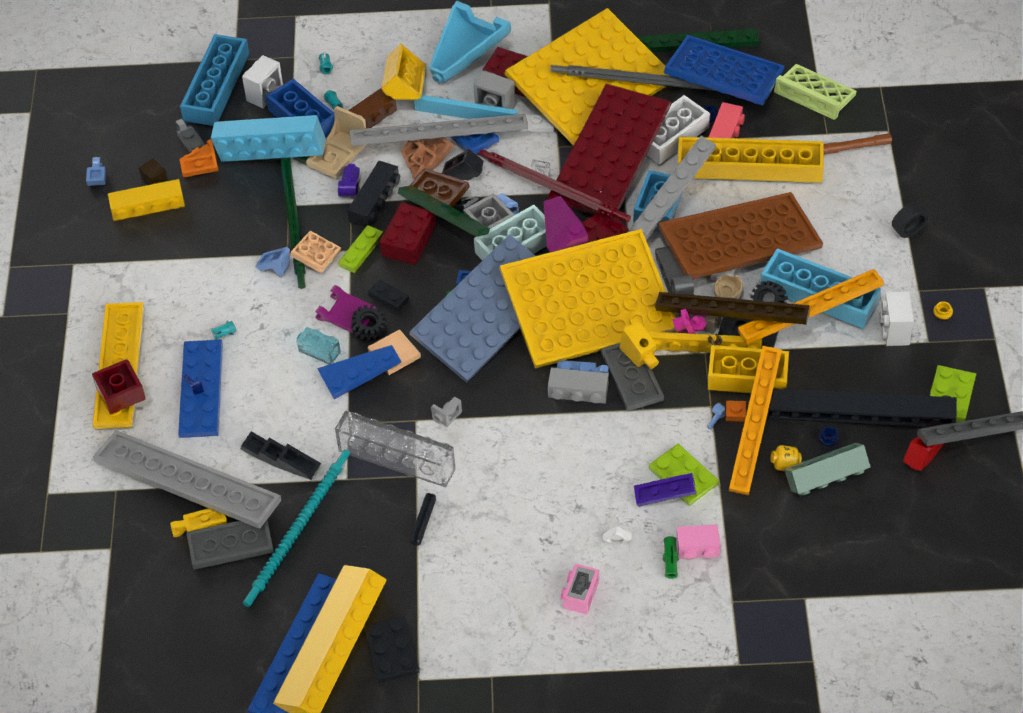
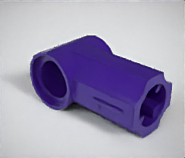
M348 164L344 167L342 180L338 182L339 197L355 198L358 194L360 168L355 166V164Z

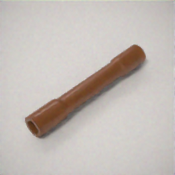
M890 133L844 142L823 144L824 155L868 146L891 144L892 137Z

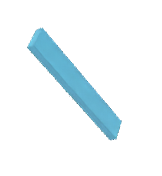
M422 95L420 99H414L415 111L474 119L518 114L515 109Z

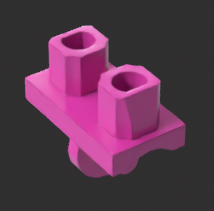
M686 309L680 310L681 317L673 319L674 327L678 333L696 334L695 331H702L706 327V320L703 316L698 315L691 319Z

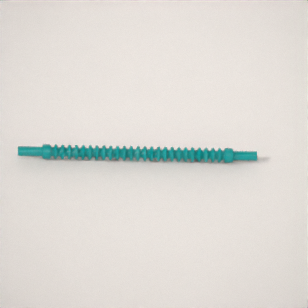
M344 449L337 461L331 464L326 472L327 475H324V479H321V483L315 488L316 492L312 493L313 496H310L307 505H304V509L298 514L299 518L295 519V522L289 528L290 531L286 532L287 535H284L281 544H278L275 553H272L269 562H266V566L263 567L264 571H261L260 575L253 582V588L243 601L244 606L250 607L258 593L264 590L265 584H268L271 575H274L277 566H280V562L283 561L282 557H285L286 553L289 552V549L292 547L291 544L295 543L294 540L298 538L297 535H300V531L303 530L306 522L309 521V518L315 512L314 509L318 508L317 505L321 503L320 501L323 500V496H326V492L329 491L332 483L335 482L334 479H337V475L341 473V467L349 457L350 451Z

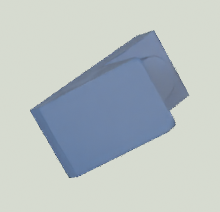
M284 247L263 253L255 267L259 271L273 269L280 277H283L290 264V249Z

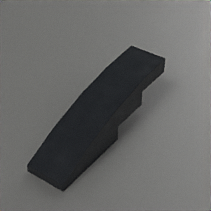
M252 431L240 448L244 452L274 467L307 479H312L321 465L319 461L289 444L283 446L270 437L266 440Z

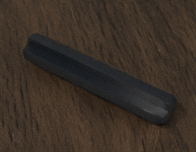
M427 493L424 497L410 537L412 545L419 546L422 542L436 501V495L433 493Z

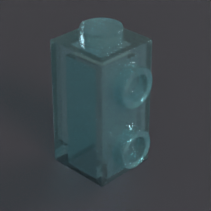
M306 327L296 340L299 352L328 365L332 364L341 353L339 340L333 336H327L317 329Z

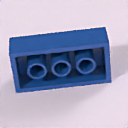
M295 79L288 81L266 95L268 111L277 118L317 115L325 138L330 134L335 120L334 112Z

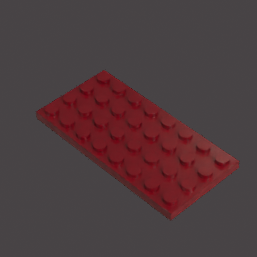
M605 84L556 180L617 207L619 210L671 107V102ZM552 190L547 197L549 200L561 196L572 209L592 215L599 213Z

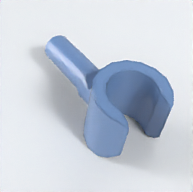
M717 403L712 409L715 415L707 426L710 430L719 418L725 416V407L720 403Z

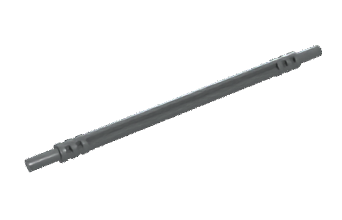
M568 65V67L550 66V72L565 73L567 76L717 91L667 75Z

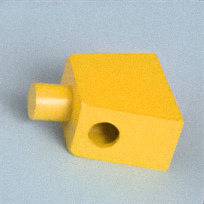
M638 320L623 329L619 347L622 352L637 367L645 363L650 369L656 367L659 363L654 356L656 343Z

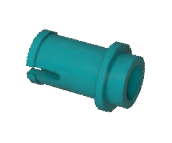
M324 53L319 55V68L323 74H329L333 70V65L330 63L329 54L325 53V58Z
M329 90L324 94L325 102L329 103L333 110L336 106L343 108V103L337 98L335 91Z
M227 320L225 324L212 328L211 331L214 334L215 340L230 333L233 335L236 328L233 321L229 322Z

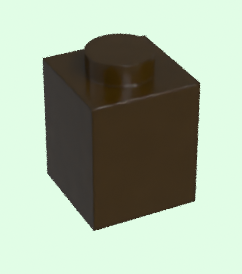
M153 158L139 167L141 179L147 185L168 181L166 170Z

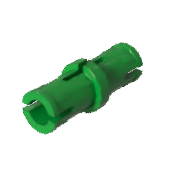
M668 536L663 539L665 577L674 579L678 577L677 561L679 560V554L676 550L677 539L676 537Z

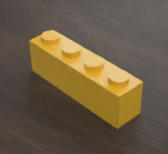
M179 179L108 193L114 221L185 207Z

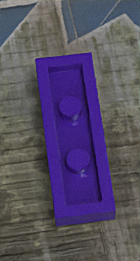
M692 473L634 485L635 499L638 507L697 494Z

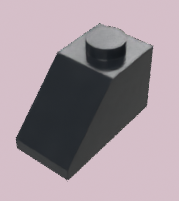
M467 149L445 162L442 174L469 181L482 173L484 160L470 149Z

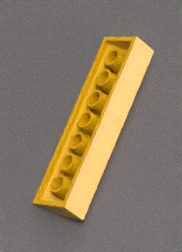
M679 137L678 165L699 137ZM706 138L716 144V149L694 177L699 179L822 183L824 170L823 141Z
M348 565L343 566L273 704L288 713H321L387 579L371 569Z

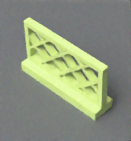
M795 64L784 76L779 75L776 78L774 93L833 120L838 117L839 111L856 96L857 92L798 64ZM806 79V82H799V81H798V80ZM821 86L822 89H814V87ZM828 93H836V96H829Z

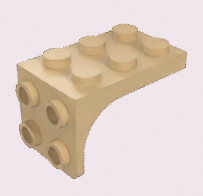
M338 106L334 108V125L326 138L323 155L310 156L306 161L308 167L335 179L344 171V167L350 164L365 147V145L351 146L349 130L366 129L365 119L361 115L354 114Z

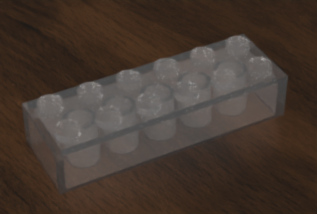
M348 411L344 412L335 427L338 451L343 452L344 449L350 451V456L445 488L456 470L454 447L448 443H441L432 440L430 437H423L414 434L412 431H405L396 428L394 425H387L378 422L376 419H369L360 416L358 413Z

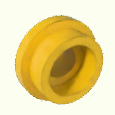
M939 302L934 307L933 313L937 318L945 320L952 316L953 309L948 302Z

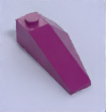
M561 196L544 201L546 244L549 253L588 243V234L581 221Z

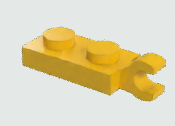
M208 508L183 515L184 520L170 523L173 537H179L185 531L190 532L227 524V519L224 514Z

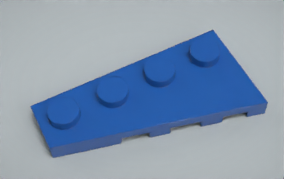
M390 345L317 369L332 397L336 399L400 364L401 360L394 347Z

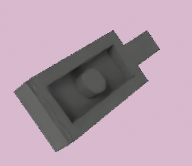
M182 119L175 121L178 140L188 154L198 147L200 149L205 145L191 125L186 126Z

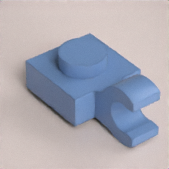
M93 157L92 167L87 168V186L105 185V166L102 167L100 157Z

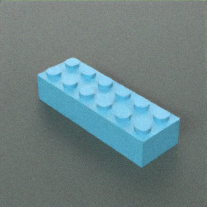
M317 115L214 122L211 135L221 162L323 155L326 142Z
M778 248L761 273V282L771 281L781 285L783 290H786L784 295L788 296V300L794 302L853 278ZM881 288L872 290L822 313L864 329L879 304Z

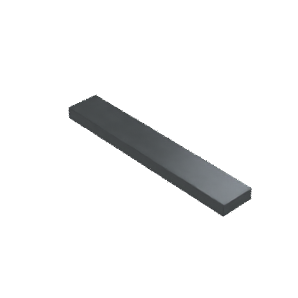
M1023 412L918 429L917 436L926 446L1022 430Z

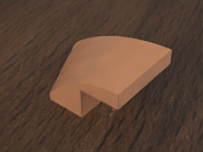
M443 137L420 139V141L408 140L401 153L406 159L408 168L411 170L412 178L415 180L424 168L429 170L435 169L455 145Z

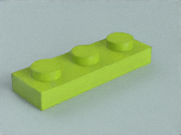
M367 225L339 260V267L355 273L383 237V231Z

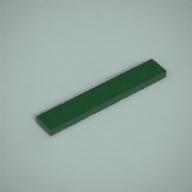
M412 185L399 187V195L476 237L489 234L490 228L418 188Z

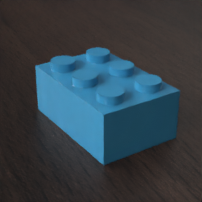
M648 171L634 207L633 224L670 177V174ZM682 194L660 222L674 219Z

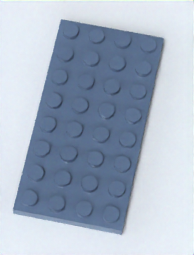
M509 234L410 331L409 335L467 383L521 329L499 270L500 265L535 257V255Z

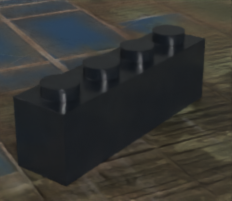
M383 161L377 162L347 210L349 223L366 227L376 221L378 212L384 208L386 199L391 196L394 186L400 181L398 166Z

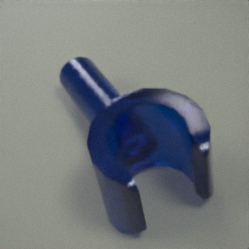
M188 375L184 376L185 380L190 384L194 395L204 392L201 381L194 383Z

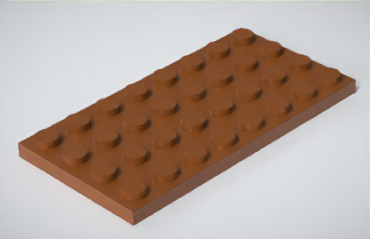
M792 192L663 221L658 224L659 231L684 275L690 274L692 279L770 261L777 248L795 255L820 249L823 246L821 238Z

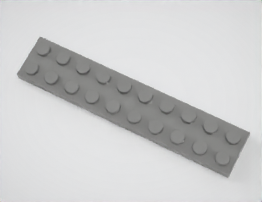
M117 430L112 433L93 456L96 463L259 529L281 502V496Z

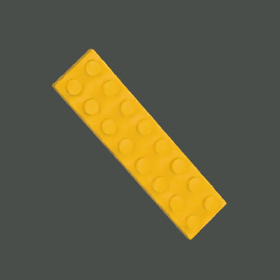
M143 302L105 304L98 371L128 359L138 376L144 312ZM96 389L93 428H132L135 404L110 415Z

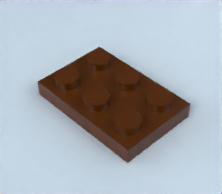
M426 168L410 184L452 208L470 188L467 181Z

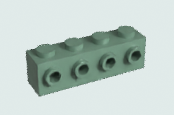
M853 443L785 468V473L791 492L806 495L811 492V489L816 487L817 489L825 488L829 485L828 483L846 480V476L851 474H862L865 469L870 468L865 446L860 443Z

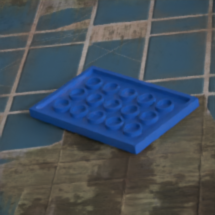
M687 35L665 66L664 73L671 77L686 80L689 83L699 84L705 88H711L720 93L735 96L738 99H745L754 104L763 105L775 86L776 78L782 75L785 66Z

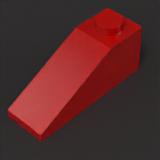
M917 436L911 441L903 462L908 464L910 468L921 471L931 462L944 443L926 446Z

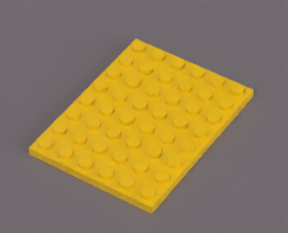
M608 8L505 70V75L508 79L515 81V86L573 146L605 84L650 96L666 86L567 76L565 73L550 72L551 65L567 67L568 65L670 76L664 73L665 65Z
M642 229L500 265L499 270L535 368L601 351V348L619 344L623 329L638 320L647 332L669 333L676 331L673 319L676 318L675 313L656 311L655 304L659 292H666Z

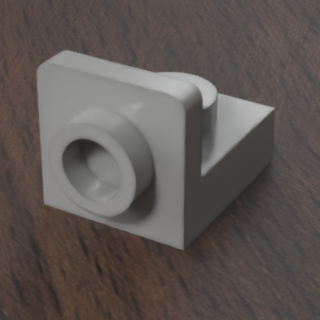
M454 397L444 405L443 409L433 404L431 412L434 421L448 427L462 413L461 400Z

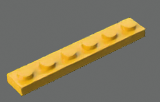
M648 332L656 343V350L711 353L712 344L708 342V337L711 336L713 342L716 340L715 335ZM719 335L722 338V343L719 346L761 349L762 338L746 344L741 336Z

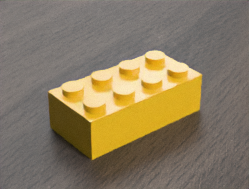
M711 345L707 390L752 393L762 349ZM782 351L773 389H783L787 386L789 351Z

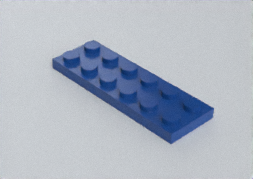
M222 339L184 341L179 438L218 436Z

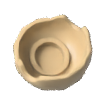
M725 274L714 284V294L716 297L739 299L743 291V283L738 275L729 276Z

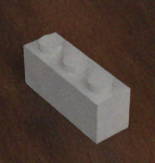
M551 368L548 382V398L606 404L609 373Z

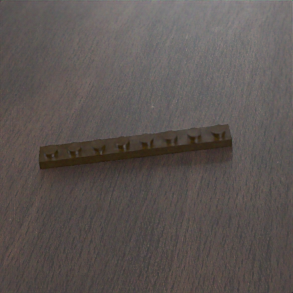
M659 292L655 304L656 311L681 313L680 310L686 309L688 314L807 325L810 313V305Z

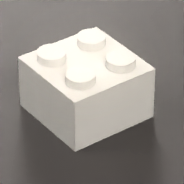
M264 55L255 61L253 66L242 76L246 101L261 108L267 105L266 95L283 85L280 63Z
M909 291L886 292L885 300L881 302L883 312H880L879 316L880 323L884 325L882 327V338L886 339V346L910 345L914 320Z

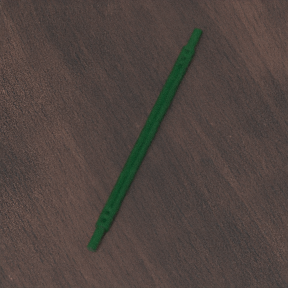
M290 157L280 158L291 247L293 250L301 241L291 160ZM293 258L298 288L303 289L306 287L304 278L306 273L305 264Z

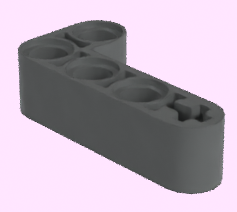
M669 246L655 249L656 261L668 293L694 295V284L691 275H684Z

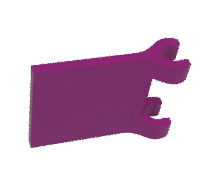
M334 285L330 290L333 292L330 297L337 301L329 312L324 307L319 306L315 311L317 313L315 318L319 321L330 322L353 333L351 321L354 311H358L360 306L363 309L364 305L370 308L371 304L346 293L339 286ZM365 319L361 323L367 326L371 320Z

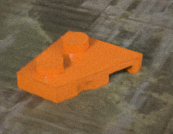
M209 139L207 144L200 149L197 147L190 154L180 158L183 178L218 171L212 139Z

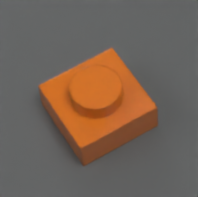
M726 401V421L745 422L746 401Z

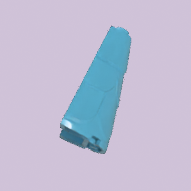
M456 1L452 6L429 67L432 78L438 83H444L468 68L469 64L479 59L511 32L510 22L496 17L493 20V24L474 17L469 5Z

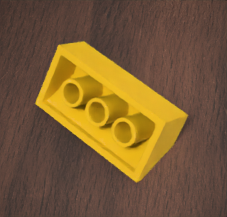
M400 43L387 56L381 89L387 96H391L393 99H420L426 64Z

